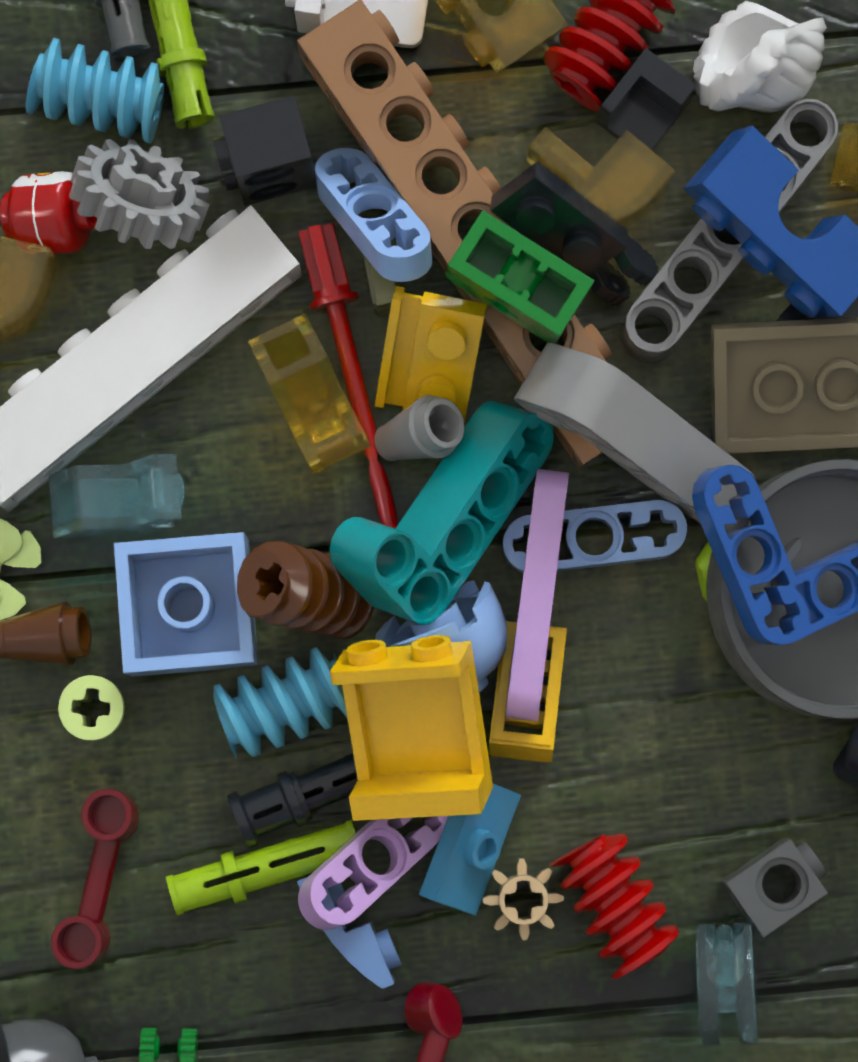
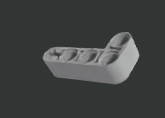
M547 342L514 397L516 403L530 413H537L536 416L541 420L580 435L665 500L677 506L681 512L699 523L700 521L692 500L693 485L698 476L707 469L725 465L741 466L749 471L628 375L613 365L583 352ZM721 484L722 490L714 495L715 503L717 506L728 505L730 507L729 500L737 495L736 488L733 484Z

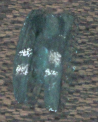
M749 922L734 923V930L728 925H721L716 930L714 923L699 924L696 929V967L702 1043L704 1046H721V1013L736 1012V1015H738L740 1045H756L758 1043V1006L753 927Z

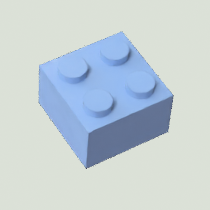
M244 532L114 543L124 674L136 677L259 666L255 618L249 617L243 610L237 594V576L243 560L250 553L249 539Z

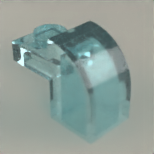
M153 454L124 465H76L49 475L54 538L104 537L152 532L174 527L173 521L182 519L181 506L185 490L183 479L178 473L176 454Z

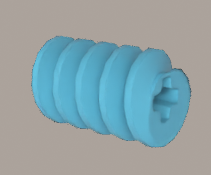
M53 38L45 53H40L33 67L25 107L26 113L33 114L43 101L45 116L52 120L59 119L65 109L68 108L70 123L80 127L92 113L94 128L101 132H106L117 118L119 135L125 138H130L134 135L141 124L143 140L151 144L158 129L165 91L164 84L160 83L157 63L151 62L143 77L139 78L135 75L133 57L127 56L119 70L115 72L111 71L109 51L102 50L94 65L91 66L86 63L84 45L78 44L69 60L62 59L60 39Z
M317 647L310 649V669L306 671L293 656L286 658L285 678L282 680L268 665L264 666L261 669V688L258 689L253 686L244 674L238 676L237 697L234 698L226 692L220 683L213 686L215 706L236 759L237 744L239 743L251 757L261 755V735L263 734L276 748L285 746L286 725H289L300 739L309 737L310 716H313L325 730L332 728L334 707H338L347 718L342 685H332L330 670L337 661L335 653L334 660L328 661Z

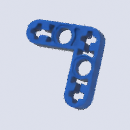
M725 465L707 469L698 476L692 491L694 509L742 624L752 639L766 645L794 643L858 612V542L794 572L759 486L752 474L741 466ZM721 484H733L736 488L737 495L729 500L730 507L728 505L717 506L715 503L714 495L722 490ZM736 519H750L751 526L735 528L726 533L725 525L737 523ZM746 537H752L759 541L765 554L764 563L755 574L746 573L737 562V547ZM827 571L837 574L842 580L844 587L840 603L833 608H828L822 604L816 590L818 580ZM773 578L775 579L776 585L764 587L765 592L751 593V585L767 583ZM771 604L784 605L787 615L779 619V626L768 627L765 623L764 617L772 612Z

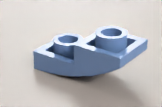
M307 877L297 881L299 888ZM342 883L325 889L327 895L321 902L328 911L338 907L336 901L345 892ZM370 920L348 930L346 925L332 930H323L347 961L370 981L382 989L395 983L391 969L402 964L388 929L376 933Z

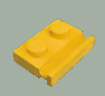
M395 286L374 407L384 408L385 404L401 406L405 410L419 398L432 395L453 402L460 410L465 423L487 304L424 292L423 296L404 293V287Z

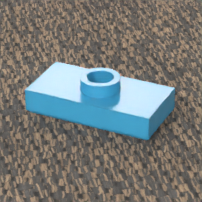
M493 784V789L481 814L448 816L419 895L476 916L521 795Z

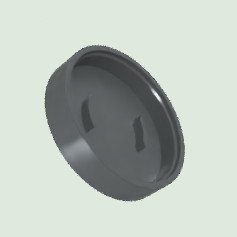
M828 460L812 463L783 472L759 485L761 494L794 572L858 542L857 460ZM749 518L736 519L737 523L728 524L724 527L726 533L735 528L751 526V521ZM746 537L737 547L736 557L742 570L748 574H755L762 567L765 554L759 541L752 537ZM712 552L706 585L709 617L721 651L738 676L764 699L790 712L824 719L858 718V612L794 643L786 645L758 643L745 630ZM827 571L821 575L816 589L818 598L828 608H833L840 603L844 587L842 580L837 574ZM773 578L767 583L751 585V593L765 592L764 587L775 586L776 581ZM771 604L772 612L764 617L765 623L768 627L779 626V619L787 615L784 605Z

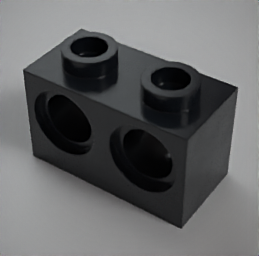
M295 96L219 116L224 136L212 140L227 191L240 189L245 206L317 187L312 156Z

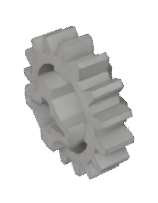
M111 139L105 140L102 149L93 145L87 146L85 155L78 156L70 180L72 187L69 197L80 202L77 211L80 216H95L97 218L95 229L99 232L114 229L118 231L117 237L119 242L126 243L130 237H135L139 239L145 249H151L153 242L159 240L169 249L175 248L178 238L188 243L191 242L195 232L200 231L210 205L206 202L209 189L197 185L201 175L196 171H183L181 168L182 158L161 157L160 147L154 145L150 148L149 152L144 151L135 140L130 139L127 145L120 147Z

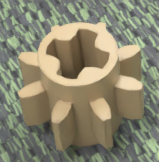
M518 858L516 864L517 874L507 878L498 870L494 869L491 872L494 879L501 886L498 895L482 897V902L489 906L499 905L503 912L496 919L493 926L497 931L503 929L509 921L519 924L521 939L527 940L530 934L529 924L539 920L545 927L550 929L555 926L552 919L545 912L548 903L564 901V896L556 892L547 893L543 885L552 874L551 869L545 868L541 870L534 878L527 874V864L524 858ZM524 880L527 881L529 890L540 893L541 899L540 904L530 905L529 916L518 917L516 908L512 905H505L504 900L505 894L515 893L517 882Z

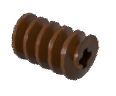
M283 541L265 542L254 548L241 564L237 576V594L243 610L249 617L261 618L263 621L275 626L283 625L289 629H300L304 632H315L323 636L330 635L337 639H346L362 632L371 620L374 607L335 569L331 562L330 553H323L315 549H307Z

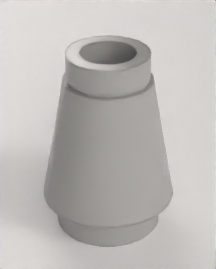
M432 395L423 396L377 429L374 439L375 447L378 453L388 461L446 457L455 450L463 438L465 428L463 416L458 407L450 400Z

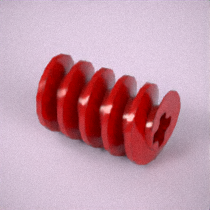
M589 0L591 7L579 8L575 13L574 22L576 27H566L561 31L558 38L561 47H549L545 52L544 61L546 67L551 72L552 79L575 101L599 113L602 103L593 91L596 87L608 92L614 90L617 83L610 75L609 70L613 67L624 73L628 72L633 64L624 54L625 49L629 48L638 53H642L645 48L648 49L647 43L638 32L641 29H645L653 34H660L664 26L655 16L654 12L658 9L674 15L676 10L670 0Z
M626 833L602 834L549 864L550 867L571 865L573 870L560 884L563 890L584 889L585 894L573 906L575 913L596 911L598 916L585 930L587 935L608 934L611 938L598 953L600 959L622 958L623 963L611 975V979L622 977L654 960L664 953L679 935V929L676 925L655 926L657 921L666 912L667 908L664 902L647 904L642 902L654 888L652 880L631 881L629 879L641 865L639 857H617V854L628 843L629 839Z

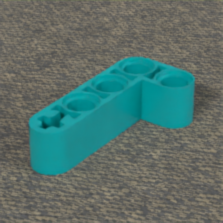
M489 401L482 404L466 424L461 442L450 455L444 457L396 529L362 517H351L336 529L330 545L331 562L335 569L374 608L419 625H429L435 622V619L445 612L535 477L537 469H540L547 459L553 445V426L536 416L537 413H530L520 407L498 401Z

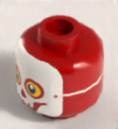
M61 171L25 174L12 184L10 192H6L3 195L0 205V220L6 238L9 241L15 242L16 246L26 255L39 256L76 253L87 243L91 230L95 229L97 218L95 216L86 217L78 214L80 202L69 197L72 187L70 180L73 173Z

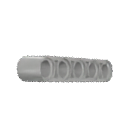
M803 99L795 102L784 112L765 136L799 170L781 192L778 204L779 214L822 161L838 133V122L835 113L827 104L817 99ZM798 122L812 125L818 131L820 143L812 147L797 143L791 135L790 126ZM702 219L698 221L635 301L622 325L621 340L624 349L631 357L641 362H656L664 359L672 352L744 260L738 251L742 246L741 243L730 245L721 242L715 236L711 226ZM683 267H693L699 270L705 278L706 289L698 294H688L680 290L675 283L674 272ZM646 315L660 318L666 324L668 338L657 344L643 341L637 335L635 321Z

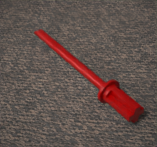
M335 224L314 225L308 227L307 230L298 232L315 301L309 304L311 311L327 309L358 437L365 456L370 461L369 479L381 524L396 529L398 526L396 507L388 476L379 461V453L375 447L376 427L345 307L346 304L358 300L359 294L357 291L351 292Z

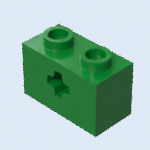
M484 210L481 211L448 263L445 279L545 342L554 344L557 343L595 281Z

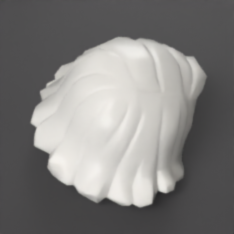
M744 1L737 6L736 10L723 14L719 22L710 27L709 37L703 42L699 49V56L694 60L693 77L695 85H697L695 91L700 97V105L708 106L709 109L717 112L740 107L762 113H772L787 110L795 102L802 100L814 83L816 71L819 70L823 59V32L827 28L823 17L803 23H796L768 8L749 1Z

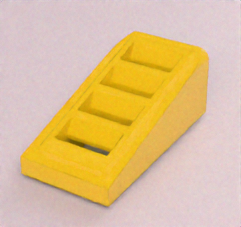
M506 621L507 645L505 653L498 664L489 739V755L549 763L552 762L567 628L550 626L547 650L552 652L551 660L545 661L544 676L549 678L548 685H542L540 701L541 703H546L545 712L539 711L537 722L506 718L517 622ZM505 725L543 729L542 735L504 731Z

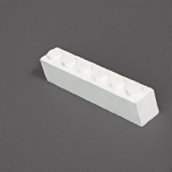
M251 205L240 214L236 210H231L222 215L206 231V235L209 237L206 242L191 254L186 249L175 253L157 270L160 279L142 293L137 289H133L121 296L108 309L107 313L111 317L92 333L86 328L74 334L59 348L58 353L61 358L43 373L38 368L29 371L10 387L8 393L12 398L0 406V506L8 512L13 510L302 276L299 262Z

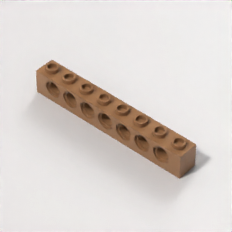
M358 0L298 39V56L362 151L367 154L428 228L432 254L446 274L448 263L462 243L458 234V227L462 222L471 218H478L481 211L484 210L508 225L490 211L491 197L501 189V186L486 166L478 171L464 152V149L469 147L470 143L458 122L451 114L441 118L428 99L435 92L416 62L408 66L405 65L393 47L399 42V38L387 17L380 10L371 14L364 2ZM373 63L383 68L388 77L381 86L374 89H366L355 83L352 74L360 65ZM409 115L420 122L423 131L416 139L403 142L390 135L387 125L396 116ZM438 166L448 168L455 174L458 185L447 194H435L428 190L423 183L422 177L426 171ZM453 284L462 299L483 303ZM487 305L483 330L522 386L541 351L532 345L528 330ZM574 314L562 333L563 347L592 355L606 362L605 359L612 355L606 341L593 324L590 323L583 328ZM552 425L553 434L578 470L603 454L580 435Z

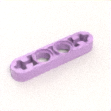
M537 469L506 718L538 722L569 478L568 472Z

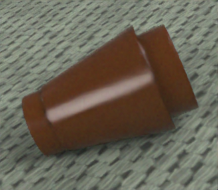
M65 601L10 617L6 620H0V659L10 658L13 660L73 665L76 658L88 657L90 654L92 641L91 626L88 613L83 606L71 607Z

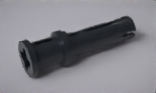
M353 753L297 777L294 771L287 773V771L277 774L276 782L242 796L236 791L228 794V801L247 847L256 846L258 837L292 823L298 827L307 825V821L313 819L310 812L349 797L358 781L357 774L333 783V781L356 772ZM321 787V789L311 792L307 795H303V793ZM277 804H280L279 806H276V807H274V808H272V809H269V810H267V811H264V812H262V813H259V814H257V815H254V814H256V813H258V812H260V811H263V810L268 809V808H270V807H273V806H275V805H277Z

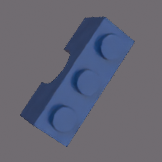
M753 125L733 131L683 188L696 200L692 205L693 210L712 228L718 231H722L725 228L742 244L738 249L740 255L753 268L765 275H768L771 271L788 288L784 292L785 297L801 313L810 318H814L816 315L819 318L842 316L858 297V226L844 214L823 218L804 239L789 232L781 221L778 204L782 190L799 170Z

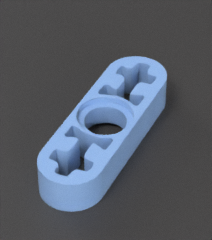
M338 148L323 154L315 164L319 199L382 277L396 282L412 281L425 275L432 265L430 232L373 161L364 152L353 148ZM355 182L356 187L350 190V183ZM370 209H383L388 212L382 217L371 219L358 216L359 213ZM396 237L397 246L391 247V240Z
M664 500L564 511L563 522L567 523L565 545L572 559H558L557 572L667 558L681 547L686 538V519L677 506ZM651 513H660L662 523H673L674 533L665 537L663 547H654L652 537L643 536L631 538L630 544L634 552L623 553L621 551L624 532L617 516H630L628 528L647 525L650 521ZM525 515L514 520L507 528L502 542L505 560L514 570L523 574L526 554L522 551L515 552L513 542L522 540L524 529L530 527L531 515ZM587 520L602 521L611 530L613 538L611 547L601 555L586 554L579 548L576 542L577 528Z

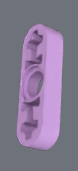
M448 816L426 817L424 820L425 826L408 833L405 837L396 829L403 827L412 818L370 820L304 880L298 894L299 908L303 917L314 927L323 930L336 929L354 921L439 842ZM367 840H377L384 844L389 851L390 866L384 875L371 872L363 862L362 850ZM347 877H350L357 885L348 888L336 901L338 907L329 911L325 909L321 902L327 895L325 889L337 885Z

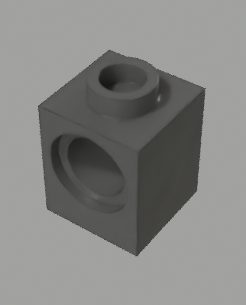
M781 838L719 881L754 933L763 938L828 893L819 881L827 872L816 854L806 842L796 847L790 838ZM781 864L792 873L794 888L788 898L780 902H773L765 895L762 888V880L768 869Z

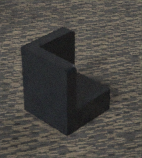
M645 48L601 105L596 123L641 157H648L691 102L697 85Z

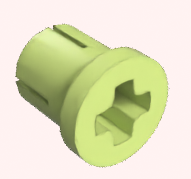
M95 675L82 676L69 683L63 690L58 704L59 717L66 730L77 738L91 741L100 740L111 735L121 724L125 711L124 699L117 686L108 679ZM99 691V700L110 704V712L108 716H98L96 726L91 727L90 717L80 714V710L76 709V707H80L81 702H91L94 692Z

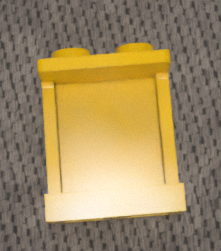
M433 635L419 638L413 641L411 645L386 647L384 641L365 640L351 644L346 650H343L330 670L332 685H342L358 779L349 795L353 821L481 814L493 789L472 642H451L447 636Z

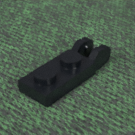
M535 162L491 197L490 211L523 236L595 280L591 289L601 299L604 298L607 303H611L612 306L614 304L618 306L630 297L629 294L631 292L629 288L631 287L628 285V280L624 278V275L634 279L635 283H639L640 286H646L659 272V267L656 265V260L653 259L652 254L650 255L639 243L628 236L626 228L540 162ZM614 257L623 275L608 262Z

